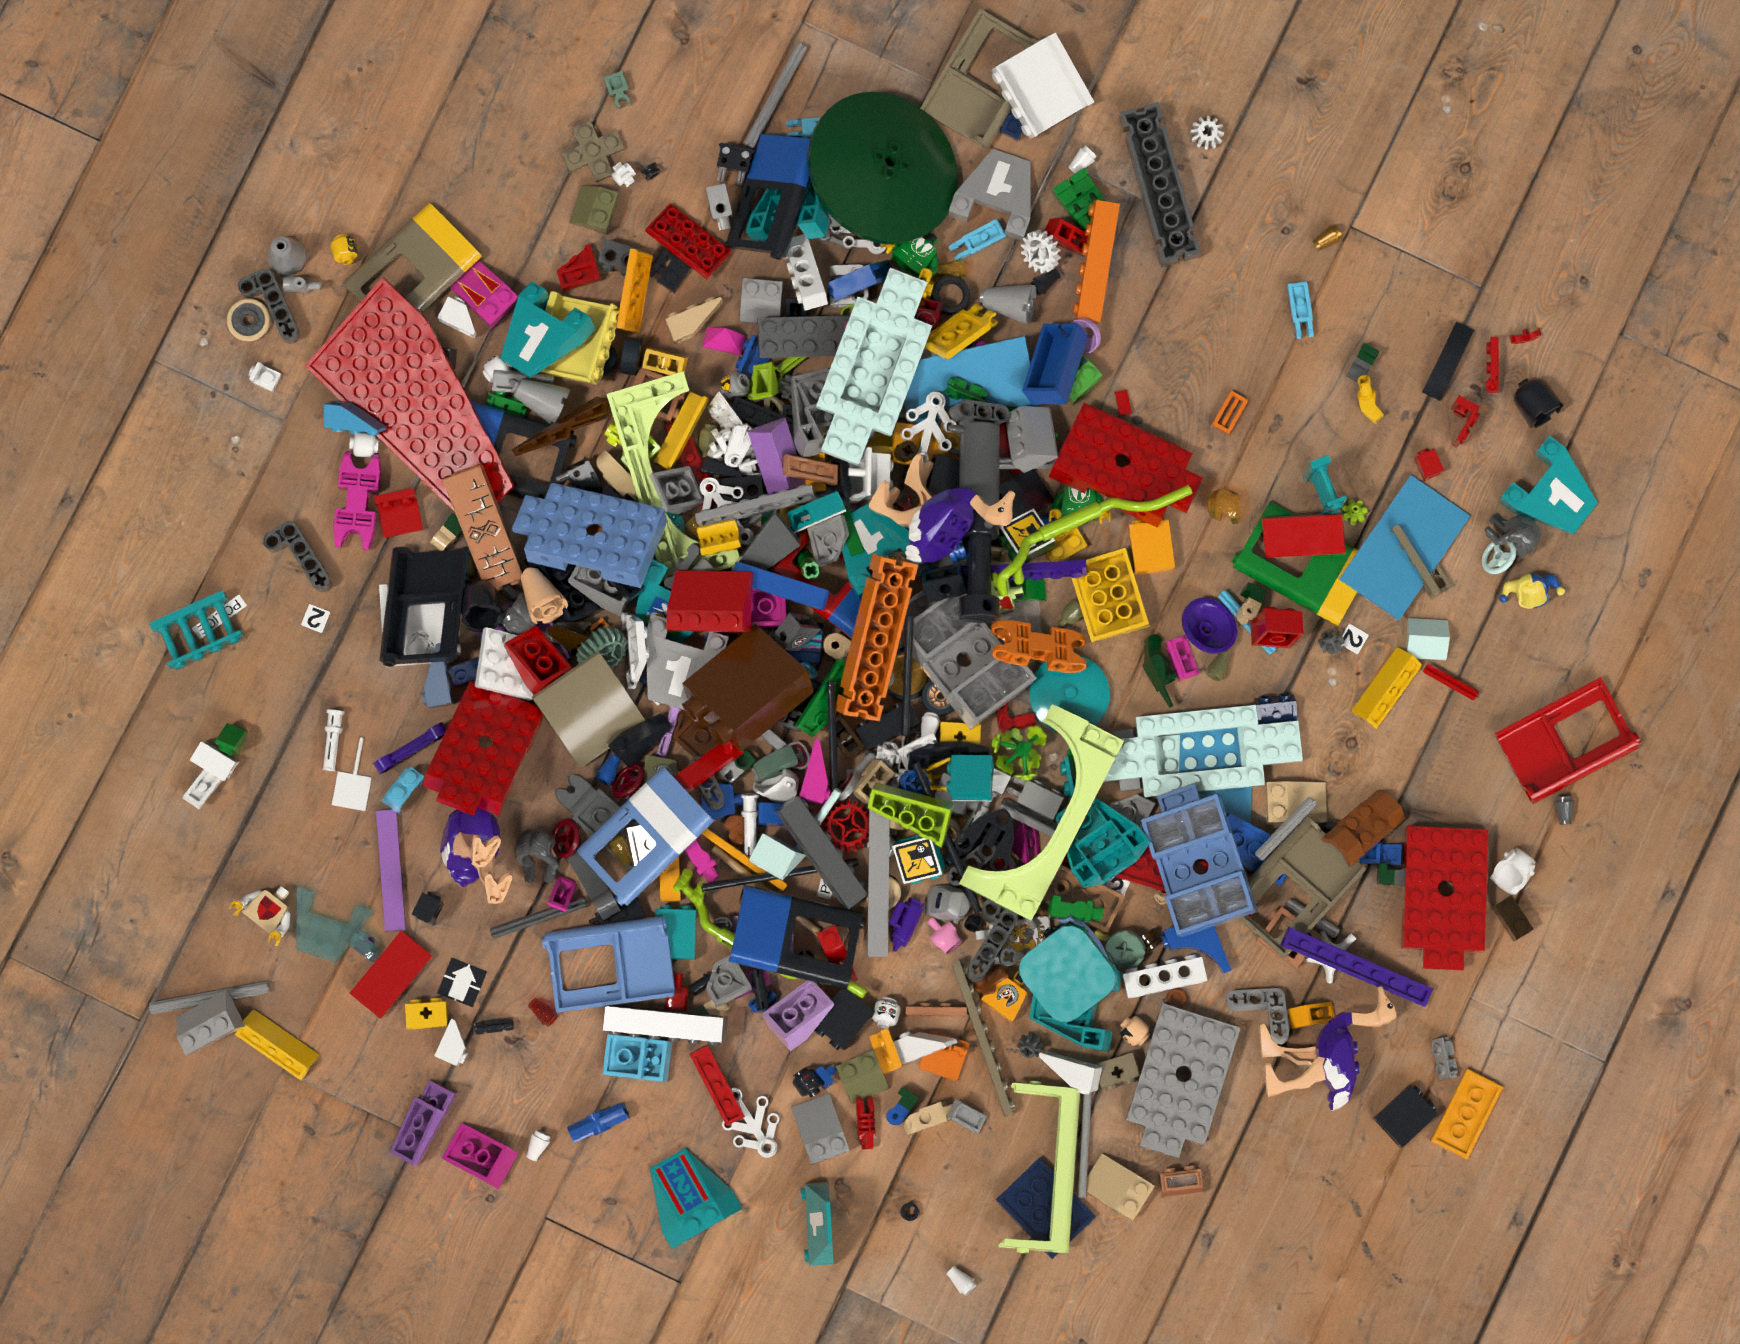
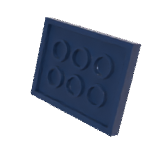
M1040 1158L995 1201L1032 1240L1049 1241L1054 1172ZM1074 1193L1070 1242L1096 1217ZM1045 1252L1051 1260L1058 1254L1055 1252Z

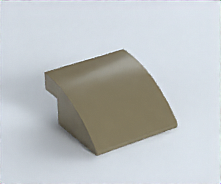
M599 651L532 696L580 769L610 749L608 745L623 731L645 721Z

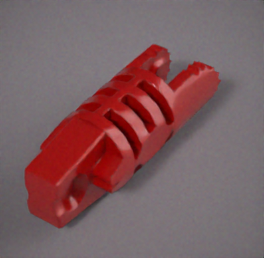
M859 1097L856 1098L858 1139H861L862 1150H869L874 1148V1139L876 1138L874 1097L867 1098V1113L865 1114L863 1099Z

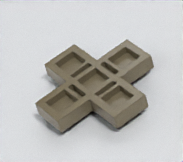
M591 120L573 127V132L580 146L562 153L569 172L571 173L588 165L596 183L611 177L613 171L607 157L624 150L617 130L598 138Z

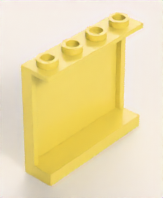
M551 291L545 312L563 321L575 307L590 316L596 329L583 344L538 373L599 385L600 379H602L604 374L605 362L609 358L611 342L615 338L620 308L614 304L608 306L564 297L557 292Z

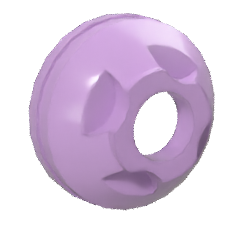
M1087 318L1072 321L1071 323H1078L1088 336L1083 353L1093 352L1101 341L1097 325ZM1087 327L1093 330V337L1087 334Z

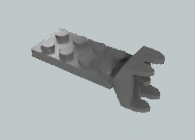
M570 775L567 777L570 786L566 790L556 789L555 796L559 803L574 815L572 819L591 836L620 807L602 790L598 788L596 791L582 777ZM634 819L604 846L629 871L634 867L627 828L639 825Z

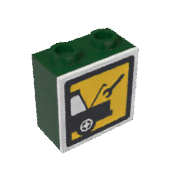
M1032 509L1012 519L1009 525L999 527V538L997 540L1001 546L1006 548L1011 561L1017 556L1022 540L1028 535L1037 532L1039 527L1044 526V523L1036 511ZM1054 538L1045 542L1041 540L1031 545L1024 563H1028L1051 551L1055 542Z

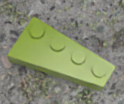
M875 783L871 790L867 808L889 820H894L901 824L902 827L918 833L919 836L935 842L937 846L942 848L946 839L954 803Z

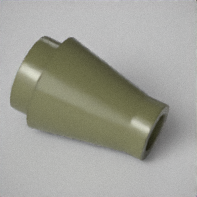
M1225 651L1215 657L1207 667L1206 675L1215 681H1221L1222 678H1225L1231 656L1230 653Z

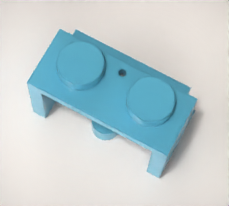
M411 766L409 769L406 768L381 801L399 814L406 799L410 797V794L418 784L420 786L423 784L424 776Z

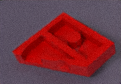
M590 243L585 245V249L577 256L574 255L567 264L557 270L562 291L601 280Z

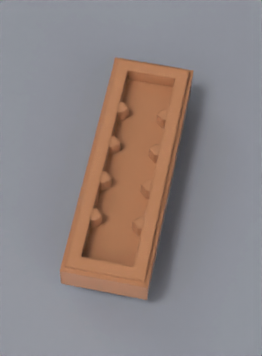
M920 1003V1007H906L905 1015L965 1017L967 1015V1007H952L951 1003H940V1007H932V1003Z

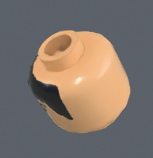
M1134 1016L1131 1019L1127 1017L1120 1024L1122 1027L1120 1035L1131 1046L1137 1044L1141 1046L1150 1036V1033H1148L1150 1030L1149 1026L1138 1016Z

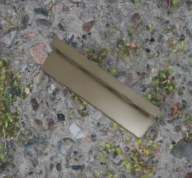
M1399 524L1391 528V533H1394L1400 542L1399 546L1402 550H1405L1410 558V563L1419 572L1420 579L1424 583L1423 588L1430 599L1452 587L1438 564L1430 575ZM1433 578L1442 579L1445 586L1439 589Z

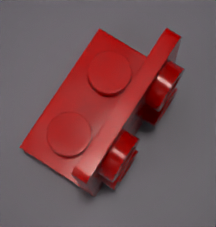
M1458 395L1450 409L1453 410V414L1462 419L1466 417L1467 420L1452 445L1454 447L1459 443L1461 445L1464 443L1470 433L1468 427L1472 428L1480 415L1477 412L1480 407Z
M414 488L374 496L384 538L423 530Z

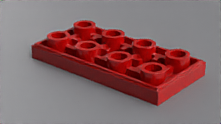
M671 203L666 206L645 230L647 234L706 280L732 252Z
M1342 513L1262 518L1266 558L1346 553Z
M400 931L349 994L378 1018L382 1019L433 956L404 932Z

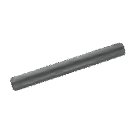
M580 897L570 901L566 912L551 907L490 929L492 937L496 939L586 908L587 902L585 897Z

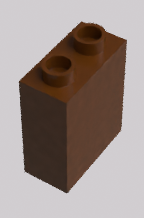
M754 624L751 627V633H743L682 683L687 697L682 706L695 722H699L704 718L711 724L708 730L720 745L724 746L730 742L742 752L814 693L808 670L759 626Z

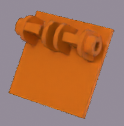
M931 1030L930 1033L933 1035L954 1038L934 1030ZM954 1038L958 1043L922 1057L919 1069L957 1082L970 1043Z

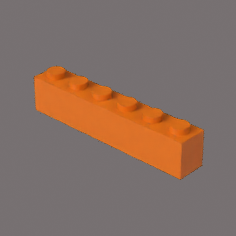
M1095 200L1089 206L1088 215L1091 216L1090 224L1087 223L1085 235L1088 237L1087 243H1084L1082 247L1084 261L1079 266L1078 274L1081 275L1080 283L1077 282L1075 294L1078 295L1077 303L1074 302L1072 314H1075L1074 319L1087 318L1095 323L1101 322L1120 207L1118 203Z

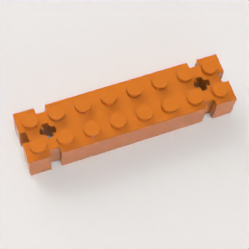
M872 554L869 569L873 570L872 577H867L840 685L844 688L843 695L838 694L836 711L844 715L854 717L859 715L865 719L880 721L883 705L879 703L881 697L886 698L912 588L908 585L910 580H915L918 564L909 560L893 559L885 555Z

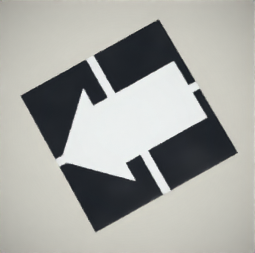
M451 958L437 994L473 1007L487 971Z

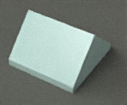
M1408 618L1406 652L1412 654L1416 659L1446 660L1450 639L1448 620Z
M763 833L749 862L783 880L805 858V854L777 837Z

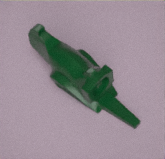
M1154 634L1144 640V663L1142 667L1156 691L1160 692L1169 708L1174 705L1165 685L1175 681L1178 676L1170 669L1169 662L1161 650L1163 639L1159 635Z

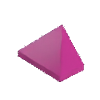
M707 327L702 347L741 356L746 336L728 328Z
M1020 823L1014 833L1012 851L1023 863L1032 861L1035 853L1040 854L1038 830Z
M558 875L547 905L566 912L577 882Z

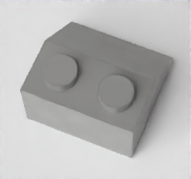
M743 278L740 322L758 324V318L780 317L783 282Z

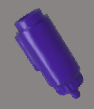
M910 897L905 903L897 902L888 923L894 926L890 939L894 945L893 951L896 952L901 946L906 947L907 943L911 940L924 910L922 908L924 903Z

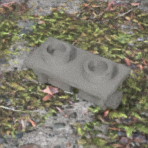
M1449 1037L1431 1040L1439 1080L1457 1077L1455 1058L1448 1059L1449 1055H1454L1452 1040Z

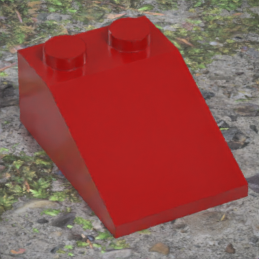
M537 626L504 643V647L524 684L533 695L573 669Z

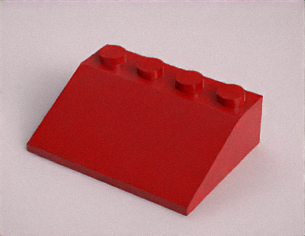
M676 570L667 607L666 630L751 633L753 572Z

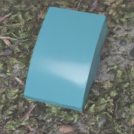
M607 1034L602 1075L667 1083L672 1042Z

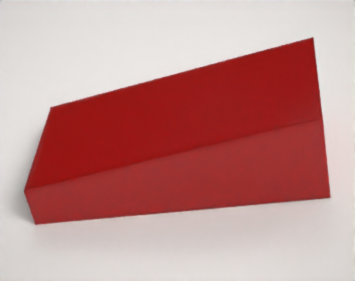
M1127 390L1115 392L1119 417L1131 415L1132 411Z

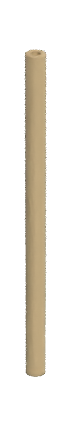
M715 845L711 850L712 853L742 877L753 875L718 846ZM763 882L752 883L757 888L773 891ZM800 916L796 917V920L814 935H816L815 932L821 930L809 919Z

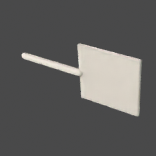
M360 737L353 774L338 772L332 800V805L366 811L372 777L357 775L363 737Z

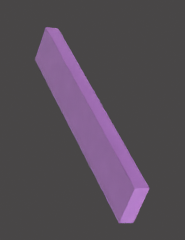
M393 809L376 811L385 932L406 930L397 812Z

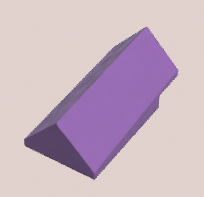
M785 417L747 431L768 495L776 494L781 490H792L800 485H806V480L782 475L783 456L786 454L798 456Z
M429 1080L422 1097H414L390 1153L413 1166H418L458 1092Z

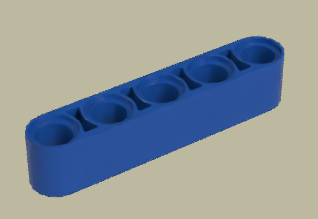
M735 562L733 572H753V589L823 611L825 609L830 594L828 590L740 562Z

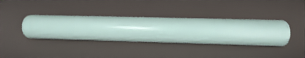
M838 788L833 790L816 817L820 824L842 792ZM797 844L795 848L802 852L801 848Z

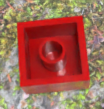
M1275 607L1264 608L1250 623L1252 645L1290 648L1304 634L1302 611H1295L1293 608L1284 610L1276 609Z

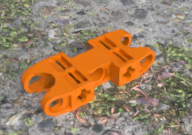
M1014 620L997 621L991 626L992 634L1005 642L1004 645L1000 644L992 648L993 657L999 661L1020 666H1027L1030 659L1047 661V670L1063 673L1081 672L1087 666L1086 660L1073 651L1085 645V637L1078 632L1051 627L1047 634L1031 632V623Z

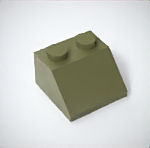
M581 185L569 223L607 235L619 200L618 192L598 186Z
M873 1050L836 1066L851 1104L856 1103V1098L861 1097L864 1100L889 1089Z

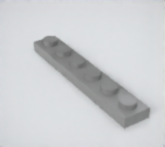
M800 485L796 489L781 490L772 495L764 494L756 499H744L739 503L732 505L724 504L712 510L704 509L700 513H696L695 518L699 526H704L730 519L737 520L817 500L812 485Z

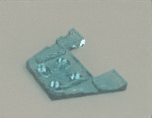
M297 887V951L336 963L368 918H370L373 910L355 905L349 925L309 913L315 892Z

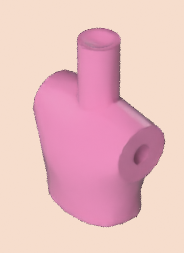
M934 917L928 921V924L935 931L930 936L931 942L946 954L952 952L962 943V939L958 936L957 930L952 923L948 922L941 926Z

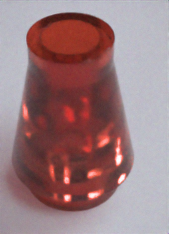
M534 998L528 1005V1008L532 1010L542 1025L549 1027L558 1017L554 1008L544 1004L537 998Z

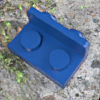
M752 335L750 339H746L743 350L746 351L743 357L738 358L735 368H738L737 371L745 374L748 379H751L754 365L768 363L770 358H759L758 339L755 335Z

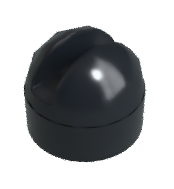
M970 915L966 919L964 927L968 931L976 932L980 930L982 921L979 916L974 917V915Z

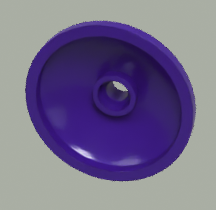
M1198 598L1191 601L1185 607L1182 614V627L1185 635L1195 647L1207 653L1219 654L1227 651L1235 643L1237 638L1236 621L1232 613L1222 603L1211 598Z

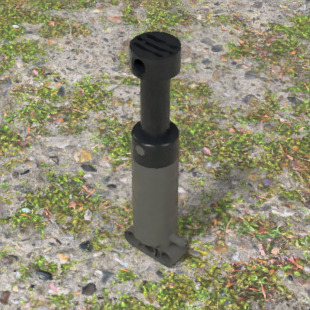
M965 399L952 405L949 410L951 418L954 421L960 422V425L947 426V431L960 434L959 488L975 490L989 506H992L1000 501V424L1008 421L1010 412L1006 406L1001 404ZM972 507L974 514L973 522L962 538L967 541V595L959 598V619L971 623H988L999 620V597L991 595V541L999 538V525L986 522Z

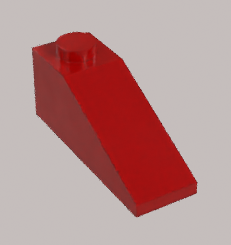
M1050 218L1044 230L1047 231V236L1053 235L1052 241H1057L1058 246L1084 257L1082 255V247L1084 243H1087L1088 237L1085 235V232L1061 218Z
M832 924L815 932L828 962L843 965L846 949L836 926ZM852 966L850 980L857 981L858 978Z

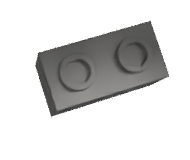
M605 239L598 264L605 271L613 272V270L621 272V275L626 276L627 266L624 263L629 258L630 249L642 252L643 250ZM608 253L616 254V258L613 261H608L605 257Z

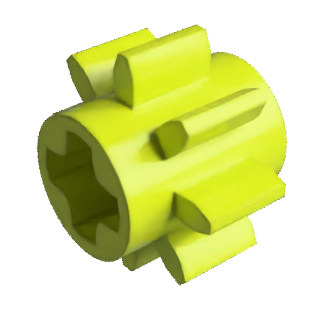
M611 423L605 432V436L608 437L606 441L614 447L617 444L622 446L616 424Z

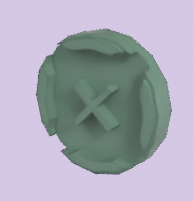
M1118 930L1112 933L1106 941L1105 952L1111 964H1115L1117 968H1135L1144 958L1146 952L1145 943L1133 931Z

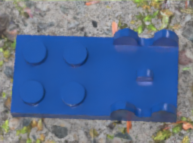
M1227 812L1243 866L1255 872L1264 862L1255 855V852L1271 835ZM1282 874L1274 883L1281 886L1286 875Z

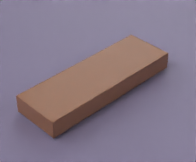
M786 454L783 456L782 475L834 486L837 485L838 465Z

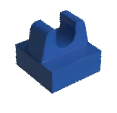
M821 1065L815 1070L823 1082L821 1087L824 1090L834 1082L831 1076L837 1070L833 1065L829 1066L826 1070Z

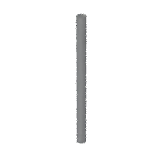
M1092 1092L1083 1096L1078 1198H1086Z

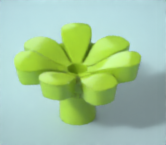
M1353 499L1348 500V506L1344 505L1341 508L1343 512H1346L1343 515V520L1347 521L1350 519L1351 525H1356L1357 520L1363 523L1365 521L1363 515L1368 513V509L1362 508V501L1359 500L1355 503Z

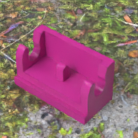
M1186 636L1165 643L1179 682L1200 674Z

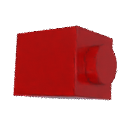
M1426 448L1417 453L1418 456H1416L1414 461L1423 481L1444 472L1435 449L1429 451Z

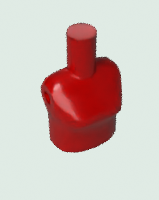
M674 973L675 995L666 997L665 1010L686 1011L689 989L686 986H682V974Z

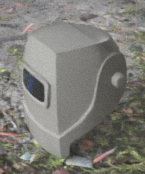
M944 885L931 886L925 902L926 915L942 921H953V923H958V920L964 919V915L967 914L970 908V902L964 888L957 889Z

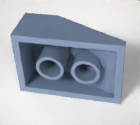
M441 643L436 644L434 653L439 652ZM447 661L430 663L424 684V692L421 693L423 704L427 705L430 709L455 704Z

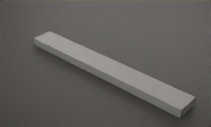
M870 809L867 956L888 957L890 820Z

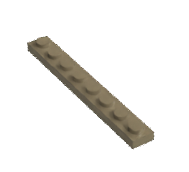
M960 960L952 962V968L1004 1117L1011 1116L1015 1106L1012 1098H1007L1005 1091L1008 1090L1005 1079L1001 1080L999 1072L1002 1071L998 1059L994 1060L992 1052H995L991 1040L987 1041L985 1033H988L985 1021H980L978 1014L982 1012L979 1003H974L972 995L975 992L972 983H967L965 978L967 975L965 963L961 964Z

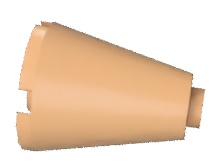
M530 567L523 571L521 582L530 619L535 624H538L537 621H542L545 624L560 617L563 614V608L566 607L567 609L568 607L566 598L539 569Z

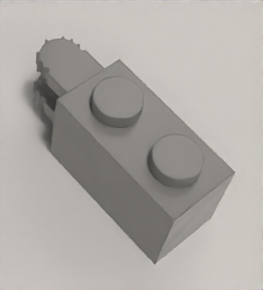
M1012 775V782L1024 788L1021 793L1012 787H1006L1005 791L1018 798L1017 804L1053 821L1064 799L1061 797V793L1052 788L1050 791L1043 788V784L1033 779L1032 782L1029 780L1026 782Z

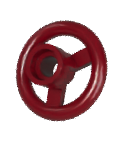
M633 764L630 768L627 766L622 769L612 783L613 795L618 798L633 795L643 786L644 768L639 764ZM638 770L639 775L632 777L630 771ZM624 776L623 782L621 786L618 788V784Z
M569 818L562 819L555 825L552 834L555 836V844L552 850L556 856L568 858L576 851L580 844L581 838L578 825ZM566 825L565 831L561 836H558L561 827ZM557 844H564L567 851L561 852Z

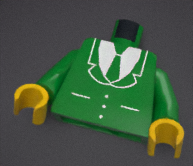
M929 233L925 239L920 238L905 244H881L880 246L887 248V254L892 251L891 260L915 278L921 280L925 278L927 284L937 273L939 259L937 257V249L933 246L939 240L933 233Z
M1065 486V489L1060 491L1052 502L1048 521L1051 522V518L1059 519L1094 502H1103L1104 499L1099 492L1087 488L1084 494L1069 486ZM1107 510L1102 513V516L1099 517L1100 524H1102L1103 518H1107L1111 522L1110 511Z

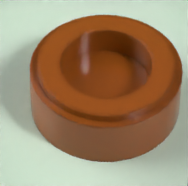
M1178 988L1170 990L1166 996L1167 1004L1176 1008L1183 1007L1187 1000L1185 992Z

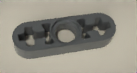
M700 757L692 758L689 762V765L695 762ZM714 775L708 778L712 781L710 787H704L701 784L697 787L707 806L712 810H718L724 805V794ZM711 792H713L715 798L719 800L718 802L715 803V801L712 800Z

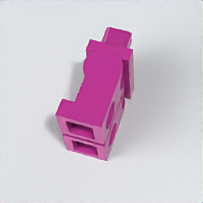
M699 836L685 852L696 867L699 877L704 875L708 883L713 882L719 878L714 869L717 865L713 859L710 860L709 854L701 849L697 840L701 839Z

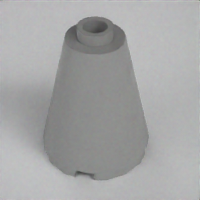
M277 237L268 247L266 254L267 263L279 275H294L303 268L306 262L305 248L299 240L293 237Z
M1036 286L986 287L985 291H981L980 302L983 307L1020 323L1028 324L1031 322L1035 310L1033 298H1036L1037 295Z
M521 378L520 381L516 380L512 391L515 392V398L546 422L553 424L561 413L564 406V398L567 399L570 389Z

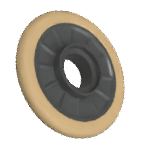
M250 298L242 299L233 304L229 309L227 326L230 333L237 339L255 341L267 332L270 326V314L267 307L260 301ZM246 315L254 317V322L251 325L243 323V318Z

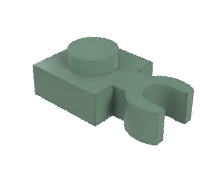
M620 71L605 76L604 81L610 97L616 95V107L620 108L619 101L622 99L626 101L627 105H630L629 97L624 94L629 89L623 72Z

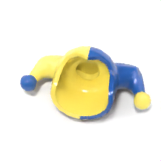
M1535 573L1523 575L1518 580L1506 582L1499 600L1502 603L1507 602L1508 594L1514 592L1521 607L1533 609L1541 607L1548 602L1549 586L1556 588L1558 595H1564L1565 589L1561 587L1554 574L1540 576Z

